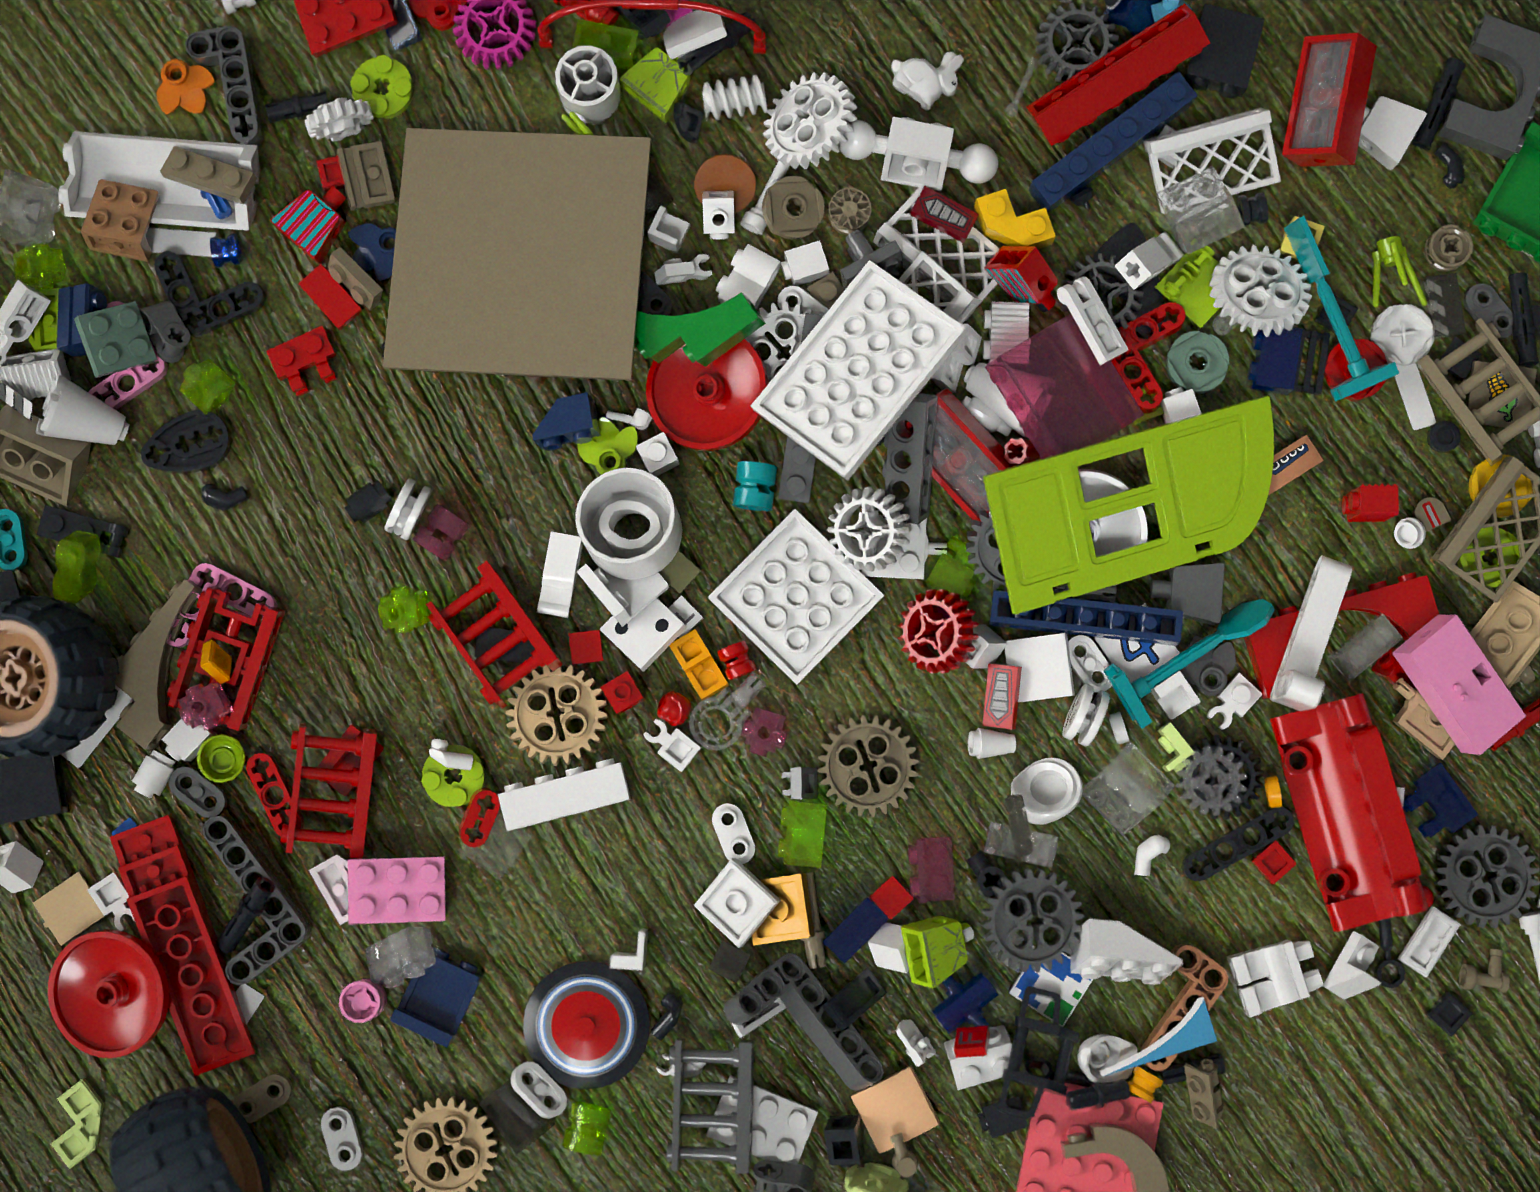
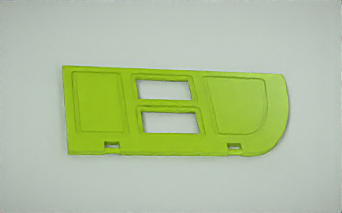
M1262 396L984 475V485L1012 613L1016 615L1056 603V601L1069 597H1076L1197 561L1210 555H1217L1241 544L1257 525L1264 510L1271 485L1274 460V428L1270 396ZM1143 448L1150 484L1091 501H1084L1077 466ZM1147 504H1155L1161 538L1096 557L1089 521ZM1209 541L1210 548L1196 552L1195 545ZM1068 584L1069 590L1054 594L1053 587Z

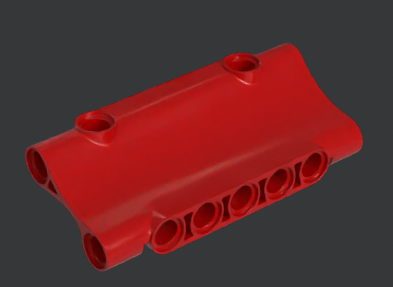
M1364 694L1353 695L1317 705L1314 709L1295 711L1269 719L1281 756L1280 764L1317 887L1322 893L1333 932L1428 910L1429 908L1419 879L1421 868L1384 745L1378 728L1372 724ZM1295 751L1302 754L1304 758L1303 766L1298 770L1291 767L1289 763L1290 755ZM1332 873H1336L1340 878V886L1334 891H1330L1326 886V879Z

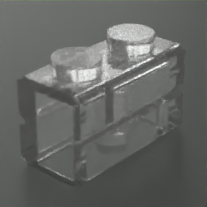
M1381 614L1375 616L1343 642L1341 647H1337L1332 651L1328 658L1347 680L1353 679L1403 638L1389 620Z
M407 927L368 946L365 951L367 962L371 965L369 967L371 982L374 984H385L386 988H394L403 985L404 978H416L424 975V969L436 963L434 948L431 947L433 942L430 929L427 927Z

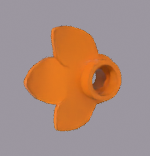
M180 59L169 60L161 69V79L163 82L157 90L158 104L166 115L174 112L179 106L190 113L201 114L206 105V96L203 89L212 86L215 80L209 70L201 65L189 66ZM181 71V78L174 80L172 78L174 72Z

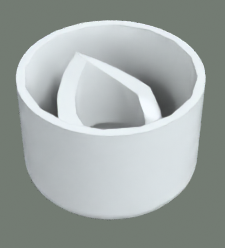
M620 468L600 475L584 490L576 508V527L584 546L597 566L614 577L626 580L650 577L663 570L672 561L679 549L682 538L680 515L667 487L657 477L646 471L635 468ZM633 513L641 514L650 521L649 531L638 539L628 540L614 533L615 525L624 516Z

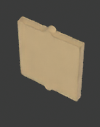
M77 872L33 902L45 921L44 927H49L61 946L105 917L87 891L90 885L81 872Z

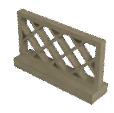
M1514 456L1505 457L1432 556V559L1448 568L1492 601L1498 602L1540 545V492L1538 491L1540 477L1526 468L1524 463ZM1521 474L1531 480L1533 494L1516 496L1515 482ZM1510 490L1511 497L1504 498ZM1534 497L1536 515L1520 518L1517 500ZM1512 501L1514 519L1498 522L1496 508L1502 502ZM1491 516L1492 523H1486ZM1537 519L1538 534L1535 538L1523 540L1521 522ZM1515 523L1518 541L1501 543L1498 526ZM1493 526L1495 545L1479 547L1478 532L1481 528ZM1472 542L1473 548L1467 549V547ZM1530 543L1527 549L1525 550L1524 544ZM1518 545L1520 553L1518 561L1515 564L1504 565L1502 547ZM1496 548L1499 566L1482 569L1479 551ZM1474 552L1477 570L1464 572L1455 565L1462 554ZM1512 568L1506 576L1505 569ZM1499 570L1501 584L1495 592H1492L1485 587L1483 573ZM1477 574V575H1478V581H1477L1476 579H1474L1473 577H1471L1470 575Z

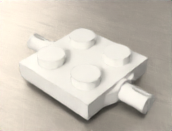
M879 515L881 521L888 523L887 519L883 518V515ZM927 518L919 524L903 522L904 526L912 528L911 532L903 534L904 537L910 540L908 545H900L905 551L904 555H895L897 562L893 565L886 563V569L879 571L875 567L873 572H866L863 567L861 573L866 577L924 579V563L928 555L946 556L947 550H935V548H947V543L929 542L926 535ZM867 525L863 528V530L869 531L871 534L880 531V529H872L867 527ZM889 534L882 535L880 538L879 547H876V554L881 552L886 546ZM852 539L854 544L860 549L859 541Z

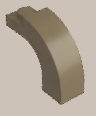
M1090 1123L1091 1137H1087L1086 1133H1074L1067 1135L1068 1140L1060 1141L1062 1155L1065 1158L1097 1153H1108L1121 1158L1129 1169L1133 1192H1169L1167 1176L1156 1153L1140 1137L1123 1127L1108 1123Z

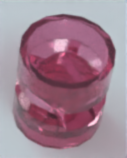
M436 504L427 517L429 524L421 526L412 540L447 562L456 548L454 545L455 540H462L470 525L439 504ZM436 528L448 535L443 543L432 536Z

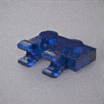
M1437 763L1412 781L1418 790L1407 795L1403 801L1405 812H1412L1427 801L1436 813V816L1418 827L1424 838L1428 836L1431 838L1444 827H1446L1449 833H1454L1478 815L1442 763Z

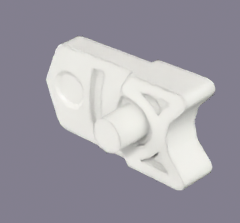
M902 1020L899 1022L896 1033L907 1048V1055L919 1067L925 1063L926 1058L935 1055L936 1051L930 1044L929 1039L923 1037L912 1020Z

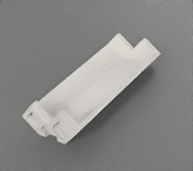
M74 131L68 143H65L63 147V159L68 162L69 176L64 185H61L59 188V203L63 204L66 217L86 218L98 181L103 179L157 190L159 198L150 223L249 231L256 215L257 202L253 199L255 184L244 204L228 200L232 214L224 219H218L208 200L200 195L201 190L166 179L160 173V170L172 148L176 146L253 172L257 177L255 184H259L258 146Z

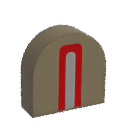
M1424 498L1417 502L1413 508V518L1422 522L1426 532L1451 521L1444 504L1436 498Z

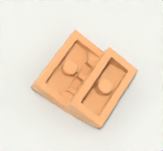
M912 1066L885 1077L882 1081L851 1096L879 1154L894 1148V1143L891 1142L890 1138L892 1135L902 1133L903 1141L906 1142L940 1124Z

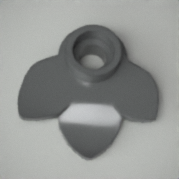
M1194 636L1190 641L1188 648L1203 638L1199 636ZM1226 642L1221 644L1216 649H1212L1181 669L1180 672L1189 684L1196 685L1197 689L1204 695L1215 696L1220 694L1227 685L1226 675L1234 669L1236 663L1235 650L1232 643ZM1207 675L1215 677L1216 682L1214 686L1206 684L1205 679Z

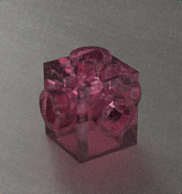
M203 683L195 685L185 691L186 697L178 700L182 707L179 709L180 716L187 726L191 725L192 729L202 727L204 731L213 729L222 724L220 718L234 712L220 683H211L205 687Z
M756 707L752 720L746 718L740 735L746 737L744 744L750 746L749 752L767 757L768 752L775 754L776 747L783 749L788 731L783 730L786 717ZM767 728L770 731V736L767 739H761L758 736L760 729Z

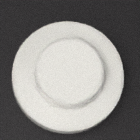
M1408 517L1397 523L1394 537L1402 547L1413 549L1420 546L1425 540V527L1418 519Z

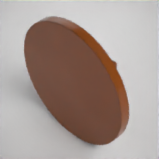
M718 154L705 160L698 168L695 175L694 188L696 196L702 205L703 191H734V213L743 210L753 199L756 179L752 168L740 157L731 154Z

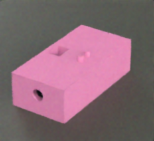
M1438 614L1392 652L1461 753L1481 755L1526 717L1457 615Z

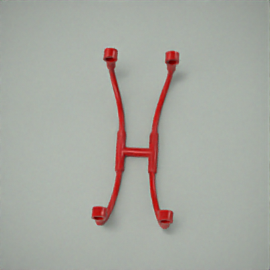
M688 0L587 1L553 12L545 17L538 27L540 48H553V30H550L549 25L555 20L572 13L622 6V9L678 10L679 8H687L715 13L744 24L754 32L753 54H766V34L754 21L723 7Z

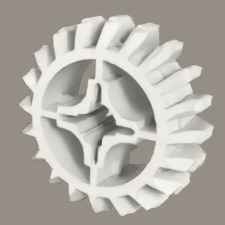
M865 487L863 492L860 489H854L852 496L849 494L843 495V504L836 503L833 506L838 514H832L828 517L835 523V526L828 527L827 529L829 533H835V538L831 539L829 543L831 545L838 544L839 548L836 550L835 555L845 554L843 564L849 565L854 562L855 570H861L864 567L866 572H873L876 567L881 571L886 569V563L893 565L897 562L895 555H904L905 551L900 545H908L910 540L904 537L903 534L911 532L912 528L903 524V521L908 520L910 517L908 514L901 515L899 512L903 509L904 504L897 503L893 505L895 495L889 494L885 497L884 489L880 488L874 492L872 487ZM862 505V512H859V520L856 524L850 525L853 513ZM875 507L885 515L888 523L881 521L878 510H875ZM867 525V527L880 529V531L871 534L869 531L859 530L858 528L866 527ZM889 534L886 546L881 552L876 554V547H879L880 538L882 535ZM851 536L857 538L860 549L854 544Z

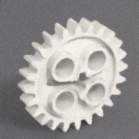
M815 72L812 73L810 80L803 75L799 85L791 81V90L786 91L782 89V99H773L776 108L767 110V113L772 118L763 123L768 128L763 133V136L768 139L765 145L771 150L770 153L785 166L789 164L796 169L801 165L804 169H807L810 162L817 167L821 157L829 161V152L833 150L838 153L839 148L837 144L839 142L847 143L848 140L844 137V134L854 130L849 125V122L857 120V117L852 113L857 109V105L853 102L855 97L842 81L834 75L830 77L825 72L821 77Z
M1252 245L1250 252H1247L1241 246L1238 254L1231 250L1228 257H1222L1219 265H1216L1209 284L1212 287L1210 297L1216 298L1213 304L1214 308L1223 307L1220 317L1230 316V326L1237 322L1240 323L1241 332L1250 327L1253 336H1256L1258 330H1263L1264 335L1268 337L1272 329L1277 335H1281L1284 328L1291 331L1295 323L1299 324L1309 308L1308 304L1312 295L1308 292L1311 284L1304 283L1308 275L1304 273L1298 274L1300 264L1293 266L1289 264L1291 256L1284 259L1280 258V250H1277L1274 254H1269L1268 246H1265L1262 252H1258L1257 247Z
M784 302L782 310H778L776 304L771 303V313H767L762 307L759 308L760 315L766 324L745 339L755 349L762 343L768 344L771 348L770 357L763 361L769 383L776 375L777 370L788 359L778 358L781 353L780 350L769 341L765 333L770 332L784 347L790 345L792 349L789 353L792 356L801 345L805 313L812 314L813 310L810 308L804 314H801V305L798 303L793 311H790L788 302ZM783 322H790L794 329L792 336L788 339H781L777 332L779 325Z

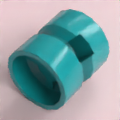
M738 462L736 481L740 483V486L734 489L733 506L746 510L772 511L774 492L770 490V487L775 485L777 466L761 462Z

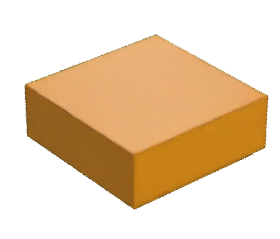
M213 640L204 643L200 667L220 684L229 681L232 657Z

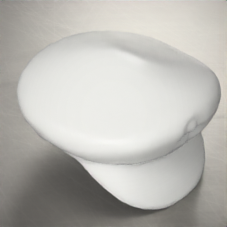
M1045 758L1033 762L1021 771L1011 783V797L1014 807L1024 820L1037 825L1051 823L1069 814L1080 802L1083 792V783L1077 770L1069 762L1058 758Z

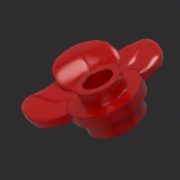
M409 0L412 12L417 17L426 18L432 27L440 31L449 30L454 26V16H457V13H459V5H468L466 0Z

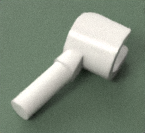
M637 408L633 417L628 414L607 411L606 414L608 419L629 423L639 430H645L652 419L649 413Z

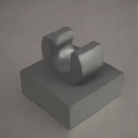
M797 767L790 768L791 772L782 773V778L791 779V789L782 790L783 795L791 796V799H818L817 768Z

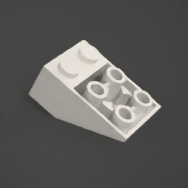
M1088 919L1081 926V932H1074L1073 936L1080 943L1070 942V949L1073 952L1070 955L1071 973L1081 974V977L1084 979H1097L1100 976L1112 977V980L1116 982L1142 979V983L1154 985L1161 983L1162 980L1183 965L1182 959L1119 921Z

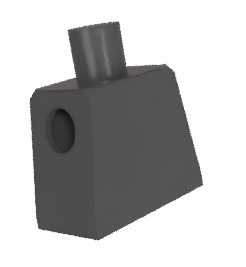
M1225 564L1173 567L1169 571L1168 581L1151 580L1150 598L1167 599L1166 609L1183 611V618L1209 625H1217L1221 620Z

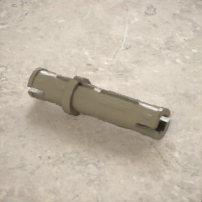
M814 872L806 873L815 937L801 938V941H804L807 967L813 969L817 968L815 955L818 968L827 967L822 939L825 938V931L821 932Z

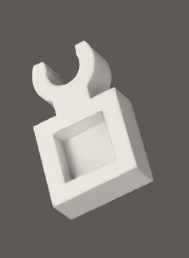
M1237 673L1217 696L1223 704L1211 708L1206 717L1211 719L1217 712L1222 713L1224 721L1220 724L1219 728L1221 730L1226 729L1232 722L1233 713L1243 717L1263 693L1244 676Z
M655 719L654 723L661 729L660 734L657 737H652L649 733L645 732L643 734L644 737L651 743H660L662 747L657 753L680 772H683L701 747L677 728L670 735L667 733L666 725L661 720Z
M113 872L87 889L102 914L106 916L113 912L116 928L120 931L127 929L122 921L123 916L129 914L133 920L134 918L130 907L126 904L127 898H129L128 893L117 872Z

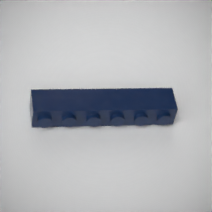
M1177 72L1034 179L1028 191L1040 207H1046L1047 213H1050L1070 198L1072 194L1086 186L1142 144L1143 140L1150 138L1190 108L1198 95L1180 72Z

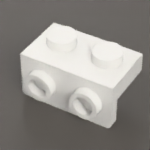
M1004 1025L989 1027L990 1039L987 1056L956 1058L954 1053L955 1038L944 1042L957 1090L1002 1078L1003 1069H1007L1012 1049L1011 1041Z

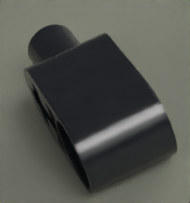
M982 850L966 860L976 875V886L984 898L996 895L991 886L984 887L983 885L986 881L984 875L987 872L990 875L997 874L998 878L995 880V884L1000 889L1004 887L1001 877H1007L1002 870L990 864ZM1020 898L1014 899L1017 908L1013 914L1021 909L1022 903Z

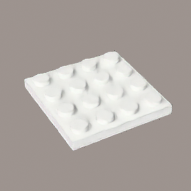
M794 509L708 596V599L798 685L884 597V594L859 570H855L852 563L849 565L843 564L844 556L835 555L837 549Z

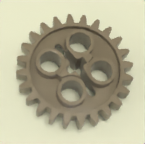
M862 715L859 725H856L855 721L850 718V728L848 729L838 724L840 735L837 736L829 733L828 736L833 743L831 745L822 744L821 747L828 753L827 755L818 756V760L825 762V767L817 769V772L827 776V778L820 782V785L829 784L831 787L826 796L828 797L833 794L838 796L834 804L835 806L840 805L843 801L846 802V813H849L853 806L857 807L859 817L862 816L864 809H868L870 816L874 817L875 810L878 807L885 815L887 814L886 805L889 803L897 809L899 807L896 801L897 797L905 800L908 799V796L903 791L904 788H915L908 781L909 777H916L919 774L911 770V766L919 763V760L910 759L909 756L916 750V747L906 748L905 746L910 736L900 739L898 735L901 727L899 726L891 731L889 729L890 720L888 719L881 726L879 725L878 716H875L872 723L868 724L865 715ZM874 737L883 739L886 744V749L881 755H875L869 750V741ZM857 740L862 741L868 760L876 762V767L872 771L880 789L878 793L874 792L867 771L861 772L859 766L863 764V759L856 744ZM844 748H850L856 753V762L851 766H845L839 760V753ZM887 766L892 767L897 773L896 781L890 785L881 782L879 777L881 769ZM857 777L863 778L868 786L865 794L860 796L853 794L850 790V782Z

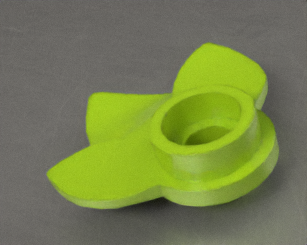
M601 417L598 421L601 436L593 437L592 441L588 443L577 444L580 457L585 462L595 465L597 471L602 475L611 470L625 468L626 459L636 451L638 434L634 426L619 431L610 420ZM612 457L615 458V466L608 468L606 465L607 460Z

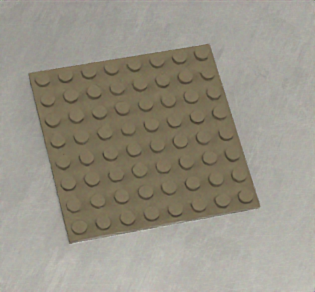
M406 128L383 368L632 381L651 138Z

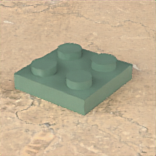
M136 301L82 314L74 318L95 378L150 364L157 360Z

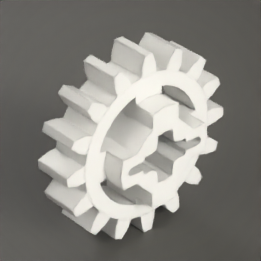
M337 98L335 101L318 106L317 110L313 111L314 114L307 115V119L304 121L308 135L311 138L321 139L326 137L332 141H339L345 137L360 133L361 129H364V125L371 124V120L374 118L368 101L362 102V99L352 102V99Z

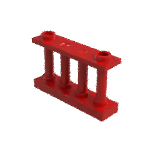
M485 561L477 567L482 574V577L478 579V584L441 611L430 601L426 604L431 611V614L427 617L438 631L443 628L484 686L480 689V692L490 705L495 702L503 709L507 704L500 696L501 693L538 666L542 668L547 665L554 672L563 664L494 567L488 561ZM494 591L500 599L496 603L497 607L457 635L448 620L485 593L491 594ZM512 616L518 624L513 628L514 632L477 659H474L465 645L503 617L507 619ZM529 640L535 648L531 652L532 656L492 684L483 672V669L521 641L525 643Z
M300 722L299 731L292 730L291 749L297 751L289 823L282 824L280 843H286V853H292L294 841L344 845V848L350 849V858L363 859L377 737L376 729L363 728L362 737L356 736V739L305 735L306 723ZM304 747L355 752L354 755L360 756L359 768L353 767V770L302 766ZM300 779L351 783V786L357 787L355 799L349 798V801L299 797ZM297 810L348 814L347 817L353 818L352 830L346 829V832L295 828Z

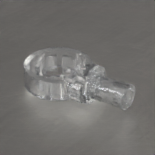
M752 671L721 705L719 704L720 701L730 692L727 688H724L717 696L706 698L695 706L690 716L689 726L693 738L699 745L710 750H722L730 747L739 739L743 731L744 721L752 713L747 709L737 720L735 717L767 686L764 680L761 679L753 688L751 687L760 676ZM714 702L715 705L708 706V703ZM732 702L737 706L733 711L728 708ZM702 707L706 709L701 713V718L711 709L722 710L728 715L731 726L729 732L723 735L722 739H726L732 733L733 738L723 744L710 743V740L720 741V737L710 736L704 730L703 721H698L700 731H697L696 717ZM735 724H737L736 732L734 731Z

